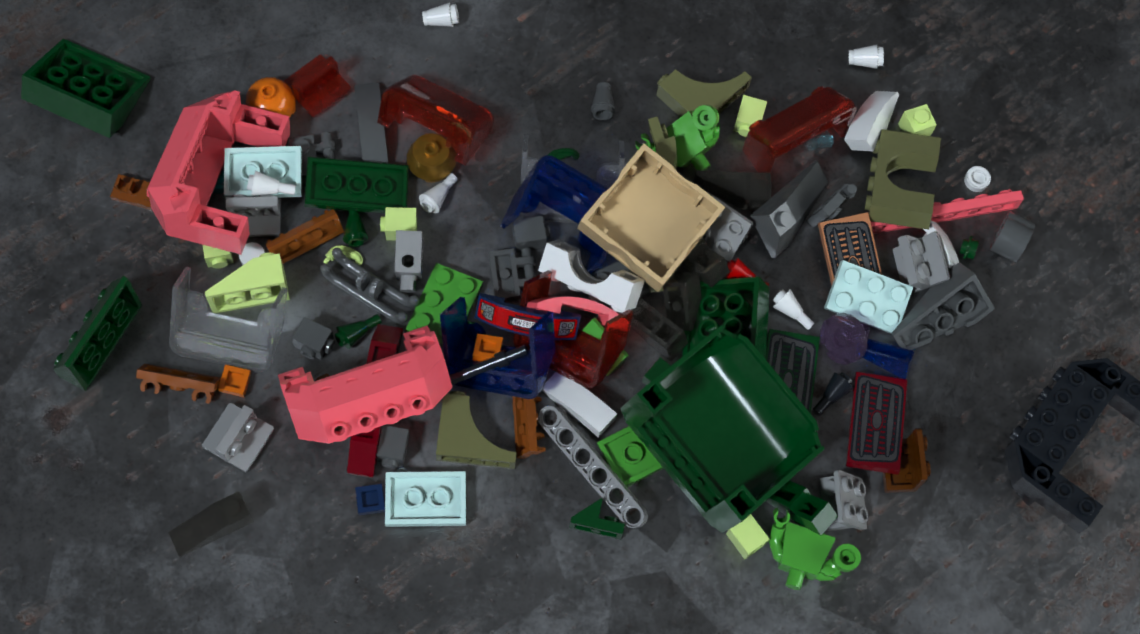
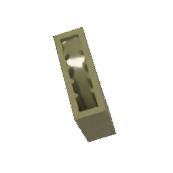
M675 69L670 75L665 74L660 78L657 83L656 95L679 117L688 111H694L702 105L713 106L720 115L749 88L752 77L744 71L739 76L725 82L704 83L690 79Z
M451 391L443 397L436 461L515 469L516 452L495 446L477 429L470 412V396H466L465 393L460 391Z

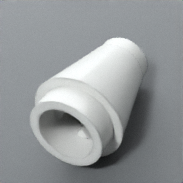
M450 2L422 12L425 26L453 27L454 24L459 23L457 5H451Z
M877 44L849 50V65L854 64L876 69L877 66H883L884 50L883 47H877Z

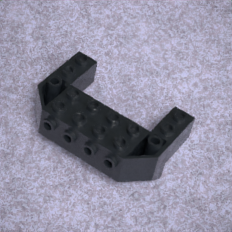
M1108 358L1071 362L1065 369L1060 366L1051 378L1054 380L1051 387L1046 386L1038 396L1040 402L1036 407L1033 405L1023 417L1026 419L1022 427L1018 425L1009 436L1012 441L1004 450L1011 485L1022 500L1029 506L1036 501L1078 533H1081L1091 525L1103 508V505L1063 477L1059 472L1107 404L1140 427V381Z

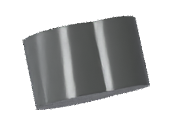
M1009 211L989 250L1016 263L1024 252L1036 224Z

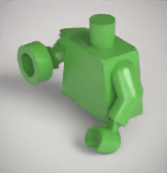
M702 105L694 111H688L666 128L668 137L675 136L677 148L676 167L682 168L693 164L700 174L711 166L704 154L715 145L720 131V124L718 125L719 113L713 106ZM641 134V138L646 141L645 144L656 152L654 143L650 142L648 134ZM635 141L636 148L639 150L643 144Z
M778 508L774 509L775 523L772 525L769 545L773 559L778 562V569L789 573L785 584L788 588L801 590L804 578L809 580L816 579L818 581L834 580L842 574L840 571L851 572L860 564L861 554L858 548L851 544L840 545L834 551L832 558L825 561L835 541V537L826 534L819 535L803 526L789 522L790 514L788 509L786 510L785 517L778 518Z

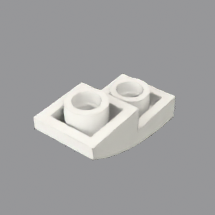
M931 221L929 230L923 229L926 232L924 236L933 232L939 234L947 267L952 268L959 263L953 244L943 229L936 222Z

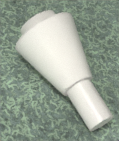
M256 170L254 175H249L247 190L252 191L251 196L277 194L278 192L294 195L296 185L281 183Z
M450 173L442 183L422 193L419 196L421 207L428 213H438L449 189L457 182V177Z
M782 289L772 299L775 302L773 308L794 320L796 319L807 330L814 325V322L803 312L804 310L791 289L787 292Z

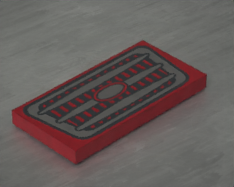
M856 372L846 457L847 467L899 474L907 391L906 379Z

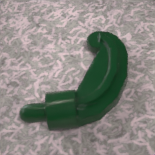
M571 148L553 150L546 158L548 173L551 174L553 172L556 161L571 156L574 160H578L580 157L579 153Z

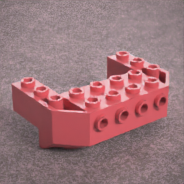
M236 90L217 94L184 107L147 188V197L150 199L151 209L166 235L242 254L250 235L248 217L207 206L224 167L225 148H232L234 141L255 147L286 146L290 137L289 116L241 104L240 91Z
M427 325L403 333L406 351L317 381L313 380L311 371L305 373L303 367L279 374L278 378L298 439L327 444L341 442L350 436L368 433L374 428L386 424H395L401 419L413 415H421L427 410L433 409L452 389L444 355L435 332L430 331Z

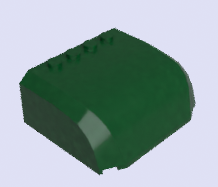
M723 325L661 373L620 408L629 427L707 522L721 533L745 520L824 450V446H821L817 431L819 428L815 418L751 341L741 334L735 335L725 330Z

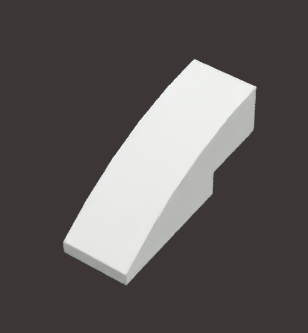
M875 91L862 104L844 138L851 150L874 151L881 134V129L887 130L899 97L898 92Z
M559 370L540 388L542 392L578 424L581 422L598 438L616 420L617 413L592 392Z

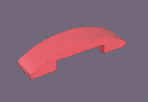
M551 296L535 299L527 303V308L560 314L562 306L598 314L597 320L602 326L630 331V324L621 315L593 300L580 297Z

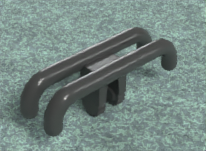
M334 248L332 251L334 259L341 266L357 275L356 286L337 275L328 264L321 265L320 271L322 275L335 286L393 322L405 323L407 320L405 312L398 313L377 300L381 292H384L408 307H416L419 303V298L415 295L411 297L350 260L343 254L340 248Z

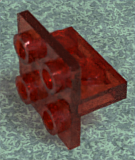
M318 55L284 80L292 89L295 99L313 118L351 91L350 85L339 74L338 64L332 56L325 59L322 55Z

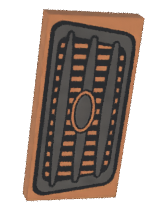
M868 212L818 223L831 286L842 260L882 275ZM838 314L839 322L853 320Z

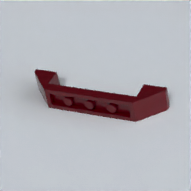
M377 324L371 339L366 364L398 354L403 328ZM382 426L374 428L368 433H359L351 436L347 474L374 478L377 463V446Z

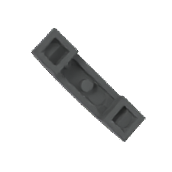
M379 83L355 85L363 162L388 164Z

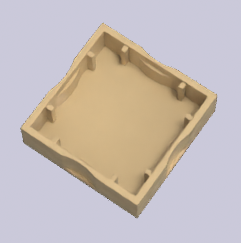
M643 144L621 170L614 184L598 198L580 220L577 229L638 277L645 279L648 285L659 292L720 216L725 206L697 184L681 176L669 162L646 144Z

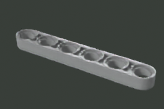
M554 406L543 407L538 414V422L619 519L630 528H639L645 525L648 519L645 507L564 412ZM553 410L557 414V420L553 425H548L545 421V416L547 412ZM569 429L572 431L574 438L570 444L566 445L563 443L561 436L565 430ZM582 449H586L590 453V460L586 464H582L578 460V453ZM602 468L607 473V479L604 483L599 484L595 480V472ZM616 488L621 489L624 493V498L619 504L613 502L611 494ZM633 508L638 509L641 513V519L636 524L630 522L628 514Z

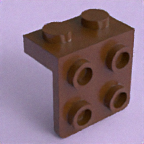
M915 428L908 438L902 439L899 474L882 472L885 493L916 492L926 482L927 477H930V463L925 459L927 437L922 434L921 428Z

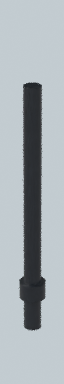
M522 345L510 351L503 350L495 353L494 357L450 374L451 383L454 385L496 367H506L511 364V361L528 355V349L526 345Z

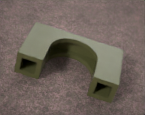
M881 129L880 139L877 140L873 151L874 154H877V158L872 157L870 172H874V176H869L867 191H872V195L866 196L864 209L869 211L870 221L929 230L935 194L901 189L894 185L887 175L898 169L935 172L940 152V137Z

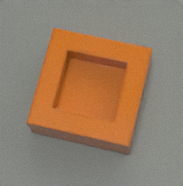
M477 333L473 361L483 362L494 357L495 353L502 350L503 337Z
M225 365L218 386L219 392L245 397L252 374L251 370Z

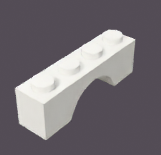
M559 239L546 243L538 271L546 274L549 280L561 281L567 284L570 290L582 291L588 294L591 300L605 302L611 305L610 308L620 313L636 308L645 279L626 270L611 273L606 280L597 279L590 275L583 266L580 249Z

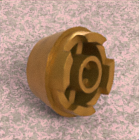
M435 133L420 136L407 152V164L410 171L428 183L444 180L456 165L457 156L454 147L445 138Z

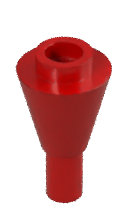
M738 257L734 261L730 259L723 270V273L726 274L725 279L756 277Z

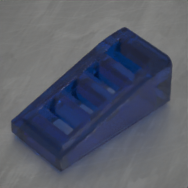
M869 338L864 339L858 351V355L905 380L910 372L915 353L908 349Z

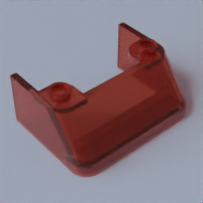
M820 86L807 98L763 122L762 120L754 122L749 127L750 131L747 134L742 150L763 181H765L769 177L775 158L834 127L841 138L844 137L857 111V107L850 98L831 87L824 88Z
M548 270L524 282L520 306L527 307V303L532 300L551 297L548 293L553 272ZM628 309L606 321L601 340L579 329L576 340L542 339L515 333L514 346L517 348L526 345L529 354L525 357L586 388H593L603 381L624 350L633 311Z

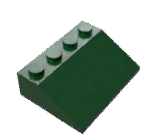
M63 38L22 75L21 99L110 138L126 121L150 82V76Z
M122 276L112 281L108 288H104L98 296V303L93 310L90 309L86 313L83 320L84 324L79 331H75L72 334L69 346L55 360L53 370L56 374L84 391L88 389L142 307V303L127 277Z
M760 277L688 282L682 357L723 325L725 330L735 335L741 334L747 337L766 359L770 287Z

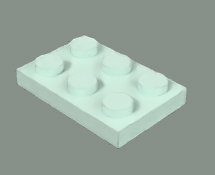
M301 146L225 148V199L231 198L234 195L258 197L259 195L251 196L252 191L247 190L249 175H254L255 170L281 183L296 185L294 195L279 192L271 195L278 196V198L302 197Z
M842 260L837 269L824 309L891 334L902 321L913 287Z
M466 471L386 472L385 526H466Z

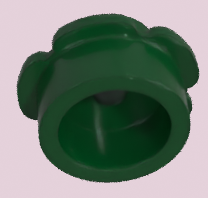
M970 236L969 240L963 239L959 253L964 254V260L966 258L973 260L979 240L972 239L973 236Z

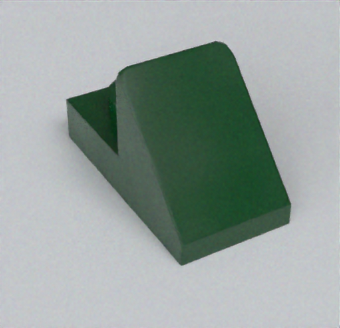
M603 498L571 517L570 529L619 540L622 538L625 524L619 523V519L605 516L604 519L599 518Z

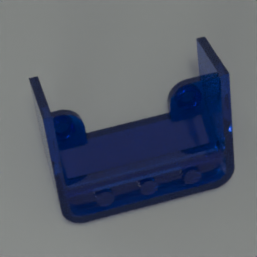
M543 156L536 162L515 193L500 227L505 229L519 217L521 212H533L540 202L579 224L584 215L608 188L553 156ZM580 231L578 234L579 243L583 248L591 252L585 269L590 274L603 265L608 252Z
M460 297L440 313L444 359L449 375L480 363L479 361H473L474 346L477 333L486 335L484 328L480 324L467 321L465 297ZM548 311L529 328L530 350H528V355L511 361V364L506 367H496L454 385L524 399L535 398L543 389L555 353L553 312ZM502 345L501 351H510L516 347Z

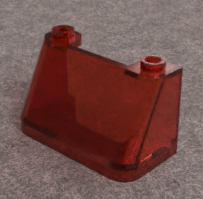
M410 75L385 90L382 95L377 123L388 128L393 121L397 120V123L402 124L407 117L446 136L445 146L448 148L452 146L457 153L455 161L465 166L492 131L494 123L493 115L488 109L418 75Z

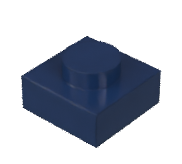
M382 484L355 487L359 515L385 512Z

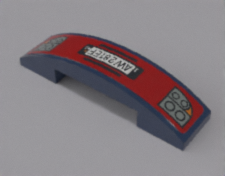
M479 293L475 318L488 325L535 338L551 340H576L581 314L562 310L560 314L504 303L505 298Z

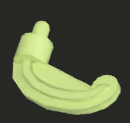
M343 245L331 248L326 253V258L324 259L325 264L329 261H334L332 251L334 248H340L346 257L355 260V263L361 266L363 263V258L359 252Z

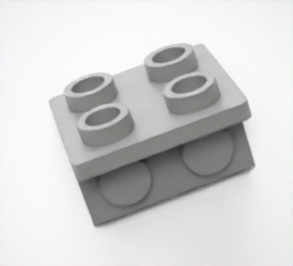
M271 194L259 195L258 197L234 195L231 198H226L227 212L248 217L249 237H269L281 234V198H278V196Z
M712 195L713 198L725 206V209L699 242L729 261L752 232L753 227L751 226L753 222Z
M933 232L921 238L909 235L898 238L899 246L893 248V254L900 282L913 287L911 294L950 280L938 233Z
M229 403L203 442L202 447L233 466L247 472L273 433L274 427L257 418L254 410L244 405L241 409L233 403Z
M841 470L834 471V476L820 478L821 499L829 502L838 515L837 519L826 531L830 532L848 528L866 530L868 512L864 502L866 487L862 478Z

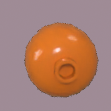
M275 77L259 79L249 87L246 93L247 106L289 116V118L292 113L293 115L295 113L296 100L290 86L283 80Z

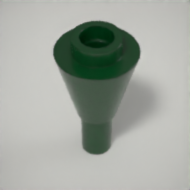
M349 211L343 241L352 247L362 246L368 241V235L359 216V211Z
M376 314L365 321L337 326L335 338L341 347L345 346L347 349H351L368 330L374 328L377 324H381L382 321L379 315Z

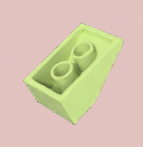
M263 253L259 257L251 259L205 291L206 299L213 314L290 300L280 253Z

